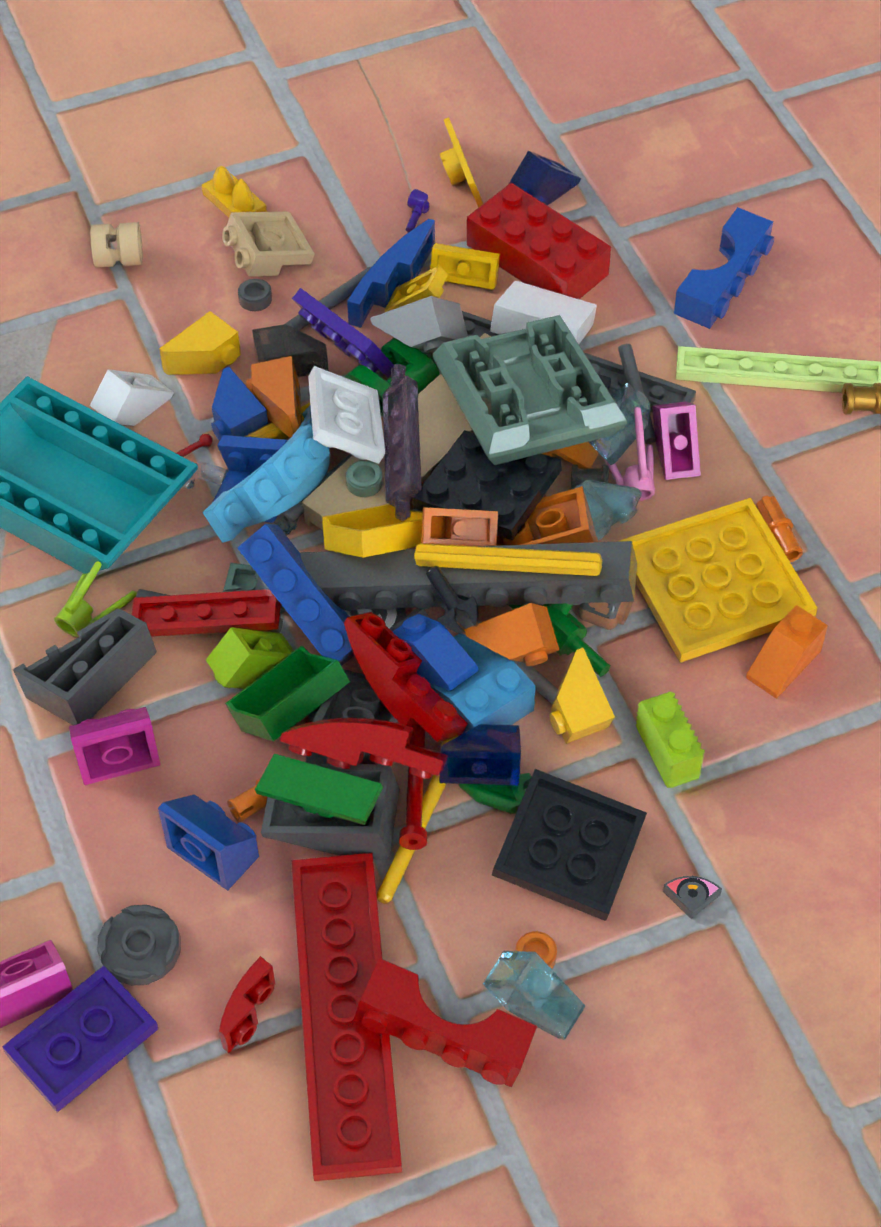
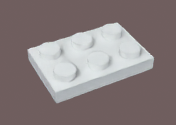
M314 366L308 376L313 440L318 441L325 447H334L351 453L358 459H367L379 464L385 455V445L378 390Z

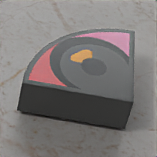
M697 876L678 877L667 882L663 887V892L691 919L718 898L722 891V888L714 882Z

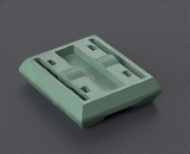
M560 315L527 322L526 329L481 339L478 335L444 342L433 353L435 363L488 459L494 465L612 436L627 424V419Z

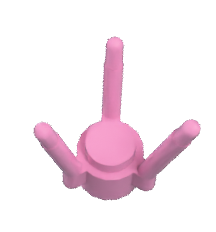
M640 407L634 409L638 465L628 467L623 478L603 439L596 440L600 452L616 482L617 492H626V498L636 502L647 500L655 494L653 445L648 444L645 453L643 420Z

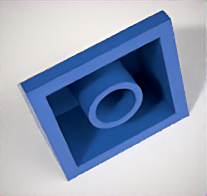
M194 794L163 802L158 807L167 848L227 891L259 857L257 836L254 831L245 823L238 822L236 824L226 817L223 809L213 801L206 803Z

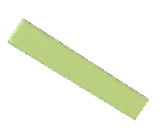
M678 346L676 380L842 393L845 383H851L853 387H871L874 383H881V362Z

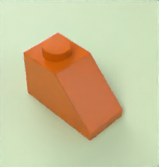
M534 603L526 604L481 622L477 627L471 626L464 629L466 637L509 660L523 662L526 666L544 663L548 660L547 655L560 650L547 607Z
M796 605L773 629L747 672L746 678L777 699L821 652L828 625Z

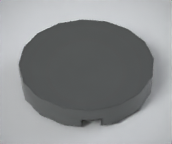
M132 905L122 909V913L117 914L114 918L111 916L104 923L98 935L97 952L102 965L119 982L131 986L148 985L162 979L174 968L181 953V937L176 924L165 911L150 905Z

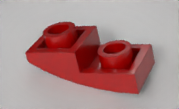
M261 956L241 978L224 1010L219 1034L222 1047L228 1053L238 1044L243 1045L248 1042L254 1035L258 1024L255 1004L261 1005L274 990L273 966Z

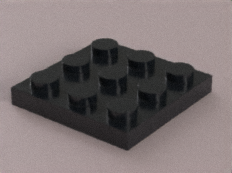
M464 430L413 497L414 509L422 512L423 507L498 511L497 536L513 540L562 471L561 459L537 454L494 465L488 459L475 433Z
M535 769L494 865L492 876L606 921L647 812Z

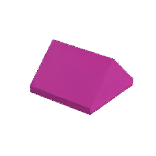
M52 940L0 962V1028L56 1004L73 990L65 965Z

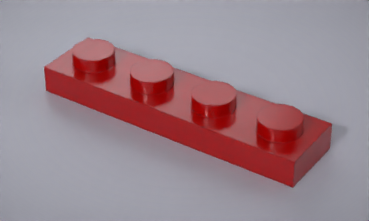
M270 589L136 597L133 599L131 615L147 624L151 637L225 633L231 627L258 631L279 629L281 603Z

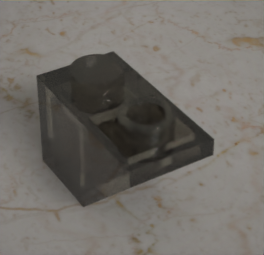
M286 324L252 330L257 363L292 356L298 377L308 376L314 366L329 371L325 343Z

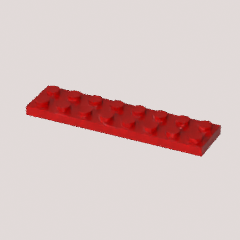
M373 853L291 860L314 1181L402 1173L390 1034L370 1031L360 1021L354 1019L358 1004L379 958L382 959Z

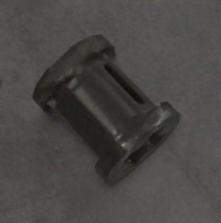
M572 464L571 489L583 486L585 493H600L602 497H608V465H602L601 468H579L577 464Z

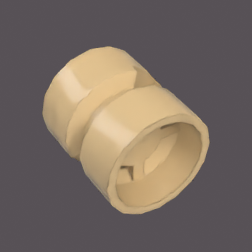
M139 222L120 223L117 228H113L111 224L91 225V250L95 268L114 267L117 261H120L123 266L142 265L143 249ZM117 241V249H111V242Z

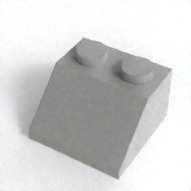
M433 296L370 318L372 325L410 347L424 350L425 353H434L444 342L468 337L460 304Z

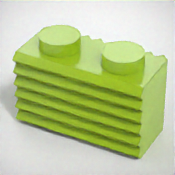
M667 692L641 701L638 704L637 724L635 725L667 788H673L699 779L705 750L701 749L702 743H699L698 737L694 736L695 731L691 730L692 724L688 723V718L684 717L685 712L681 711L682 706L678 705L679 699L675 698V693Z

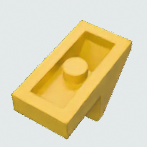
M438 265L396 287L384 311L388 312L429 296L440 298L444 291L442 287L448 273Z

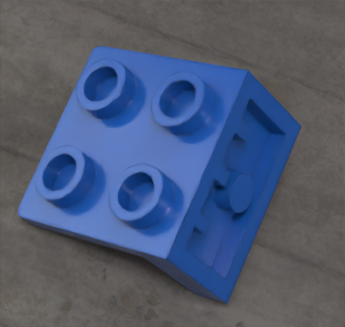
M222 435L217 446L226 463L228 472L213 502L223 492L232 489L264 464L287 440ZM277 516L268 519L264 522L273 523L276 520Z

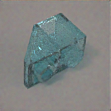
M586 480L575 487L583 486L598 540L610 531V526L618 521L623 524L637 513L638 509L636 506L642 495L638 488L593 480Z
M503 951L483 982V985L507 1011L536 1025L558 1039H566L585 1008L582 1001L536 952Z

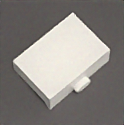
M514 281L494 304L490 332L501 335L526 329L527 322L560 315L578 344H580L593 326L597 305Z

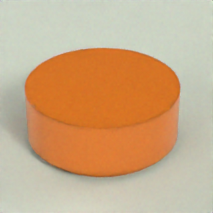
M532 931L524 934L518 940L515 960L522 971L530 975H543L554 967L557 959V946L548 934Z

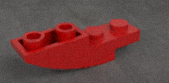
M372 612L346 618L344 626L357 662L374 692L393 717L402 725L413 726L419 724L437 743L461 735L468 723L457 713L456 708L452 704L444 701L431 688L430 683L425 678L416 673L422 660L412 651L410 645L404 640L399 639L386 626L385 621Z
M335 718L309 722L289 728L282 733L280 738L281 742L290 744L289 750L291 752L309 757L314 752L328 757L326 762L339 768L350 769L351 765L357 766L363 761L366 752L371 754L369 759L375 763L393 766V763L396 762L408 766L410 774L425 779H431L432 774L439 776L444 770L448 755L411 744L413 727L369 718Z

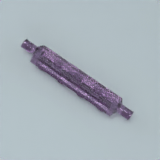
M395 364L394 368L391 367L390 386L383 393L385 499L387 503L395 507V517L399 520H406L411 516V498L422 490L418 385L415 380L405 376L406 368L404 365Z

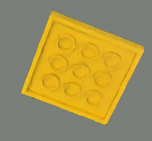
M751 497L619 540L632 541L637 561L636 584L680 663L772 632L796 605L814 617L816 616L818 607Z

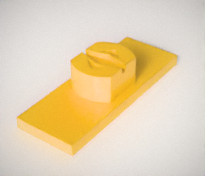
M445 118L443 121L454 147L439 153L452 185L467 180L479 208L484 203L450 118Z

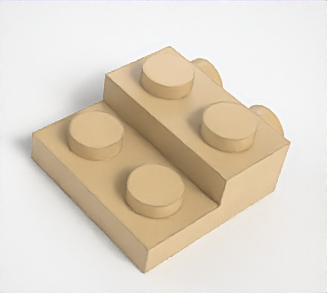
M289 211L231 212L227 226L223 229L222 238L225 246H232L235 251L237 267L244 268L248 276L279 275L282 265L311 264L315 255Z

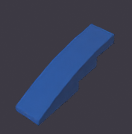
M427 219L404 235L363 276L347 300L348 323L350 325L361 328L373 305L386 308L395 288L419 275L435 244V220Z

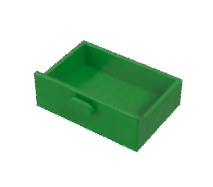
M300 646L269 671L256 678L253 683L225 704L242 732L275 741L283 732L292 728L350 683V680L337 659L311 654L303 646Z

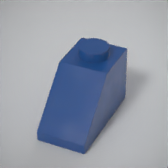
M230 367L223 369L212 404L214 422L211 423V427L219 441L222 435L244 437L268 424L266 408Z
M417 614L407 618L400 627L393 631L399 639L407 642L412 651L422 660L416 673L432 684L451 691L479 671L477 664L446 627L436 620Z

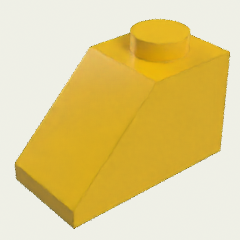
M211 311L159 348L163 372L167 375L217 374L227 365L234 363L241 355L238 331Z
M584 648L576 650L570 660L552 704V713L549 714L555 733L557 735L562 734L566 744L608 728L615 718Z

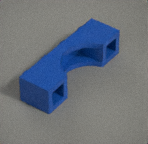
M737 207L722 228L719 251L728 259V262L721 267L710 270L692 269L676 291L674 314L708 329L712 327L717 318L722 319L729 308L732 297L740 295L746 277L748 275L753 276L756 272L761 256L769 254L774 243V237L771 236L773 221Z
M264 524L237 547L321 656L337 659L342 666L355 655L344 626L346 618L350 617L349 614L338 607L317 585L304 566L300 552L278 525Z

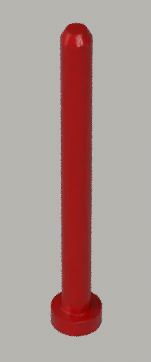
M419 724L410 726L414 728L410 743L425 748V730ZM409 772L406 826L399 832V844L405 849L419 850L427 845L428 835L426 829L422 827L423 778L412 775Z

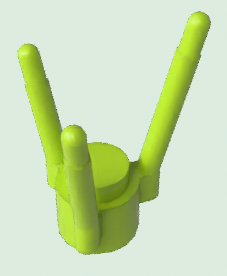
M99 561L94 563L90 572L81 575L67 603L54 618L57 626L73 637H78V631L118 608H123L137 595L136 591H131L92 619L93 608L83 600V597L102 566Z

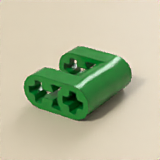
M392 338L381 347V351L396 367V373L385 381L372 370L360 364L345 375L347 379L378 390L380 413L384 418H390L440 375L436 364L431 358L419 349L410 347L396 338Z

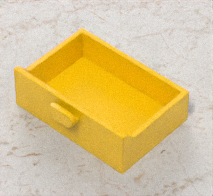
M401 501L322 516L324 549L364 558L416 547L421 543L423 512L408 510L404 502Z

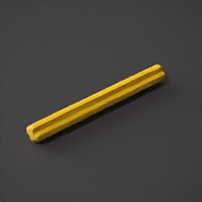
M421 543L416 546L414 552L416 565L426 567L439 566L444 568L598 576L602 569L601 555L590 552Z

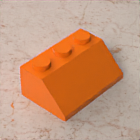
M583 486L542 498L515 538L509 540L497 536L496 546L598 542Z

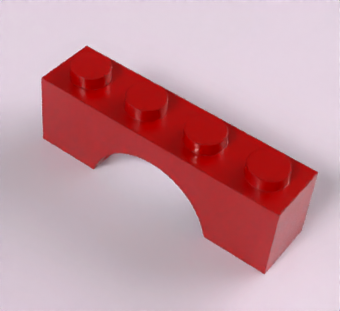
M381 958L378 959L354 1016L355 1020L360 1021L370 1031L390 1034L401 1039L409 1048L429 1051L440 1056L444 1062L458 1068L466 1067L481 1074L490 1083L496 1085L505 1084L509 1087L513 1086L522 1068L537 1029L536 1025L499 1009L488 1018L474 1024H456L446 1021L432 1012L424 1002L419 989L418 974Z

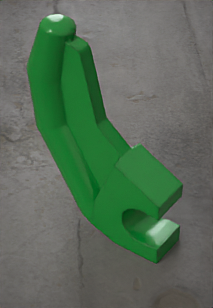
M463 762L456 763L453 769L459 787L477 803L510 814L517 813L525 794V789L528 787L532 777L530 773L511 775L507 778H492L472 763L464 764Z

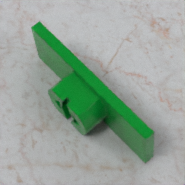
M274 753L255 791L262 796L301 806L309 813H318L320 816L327 818L335 816L365 825L383 786L382 783Z

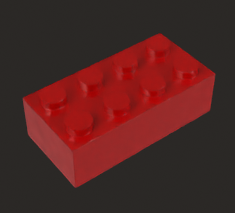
M513 183L508 184L467 216V246L474 250L500 254L499 267L525 284L580 299L609 275L610 245Z

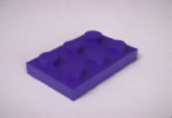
M300 288L292 297L301 308L298 314L311 324L310 327L325 339L328 337L335 342L334 345L349 357L352 355L359 360L358 363L360 365L366 366L374 373L379 371L387 378L396 369L394 364L373 341Z
M102 966L2 1046L9 1059L58 1113L158 1030V1025L105 966Z

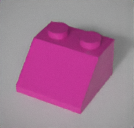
M146 707L126 709L115 715L100 719H87L80 724L69 726L72 745L84 785L161 765L151 720Z

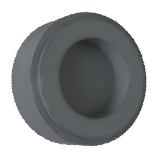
M249 279L243 282L238 288L240 305L249 311H261L267 308L272 302L270 285L261 279Z

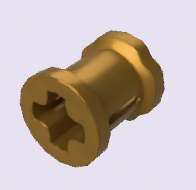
M845 383L842 389L843 413L850 415L852 411H872L874 414H881V383H874L871 387H853L851 383Z

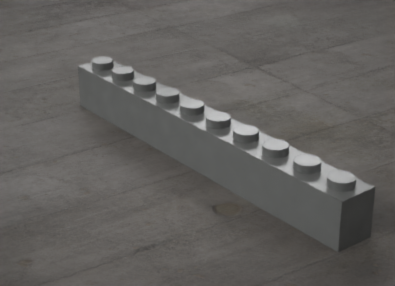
M632 541L477 546L599 553L602 558V569L598 576L439 567L458 598L467 601L473 596L476 598L478 606L491 605L503 607L505 605H526L529 603L538 605L563 603L578 605L581 603L600 602L616 604L619 602H634L637 561ZM416 548L364 558L334 551L300 552L302 562L311 577L322 591L342 610L446 607L426 576V572L431 567L416 565L414 559ZM258 575L255 590L269 589ZM281 605L280 613L286 612L284 607Z

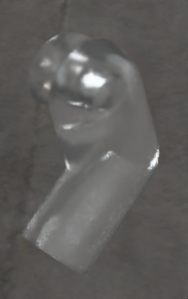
M207 462L196 463L198 464V470L183 487L187 489L193 488L195 478L221 486L229 470Z

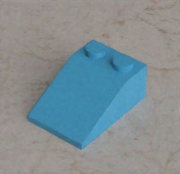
M458 634L454 638L477 664L479 671L451 691L432 683L430 685L444 701L452 704L456 708L457 713L468 723L460 736L468 742L472 749H475L534 711L536 685L513 660H509L466 637V635Z

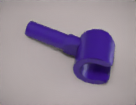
M414 189L411 192L407 202L408 207L413 208L412 215L405 229L408 233L415 228L421 214L427 213L430 208L427 201L428 194L418 189Z

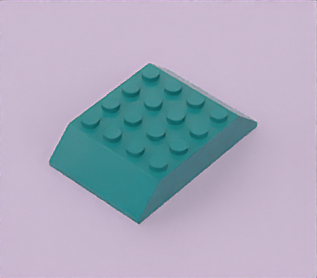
M28 376L0 403V528L84 574L90 572L97 561L102 564L100 570L110 568L198 470V464Z

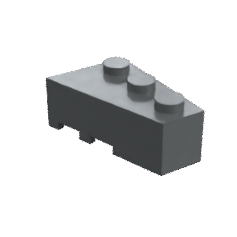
M118 608L78 631V638L59 649L54 645L45 650L46 657L28 667L23 663L14 668L13 671L25 697L71 725H77L84 720L91 719L157 653L145 622Z

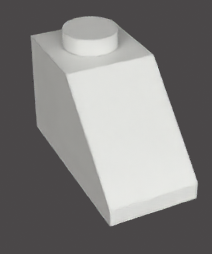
M108 369L90 406L101 415L121 425L135 426L170 400L174 392L152 375Z

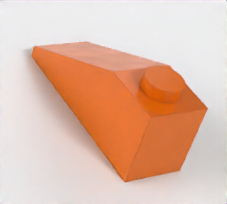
M292 356L251 364V379H246L247 388L266 408L268 419L291 438L302 424L300 383Z

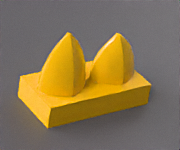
M224 166L217 167L213 178L202 184L203 195L228 218L231 212H267L266 204L251 192L247 183L243 179L234 177Z
M435 243L432 247L430 270L440 265L448 273L445 282L494 290L497 285L500 254Z

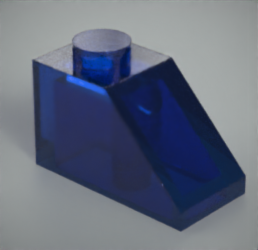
M528 151L509 184L513 183L548 206L578 185L582 178L561 163Z
M479 724L441 746L440 753L448 755L444 770L439 775V783L519 785L521 761L519 725Z

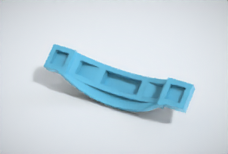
M311 406L302 413L305 419L297 431L271 458L232 489L223 492L202 512L222 543L233 540L243 528L264 522L289 510L314 491L326 475L330 463V448L313 440Z

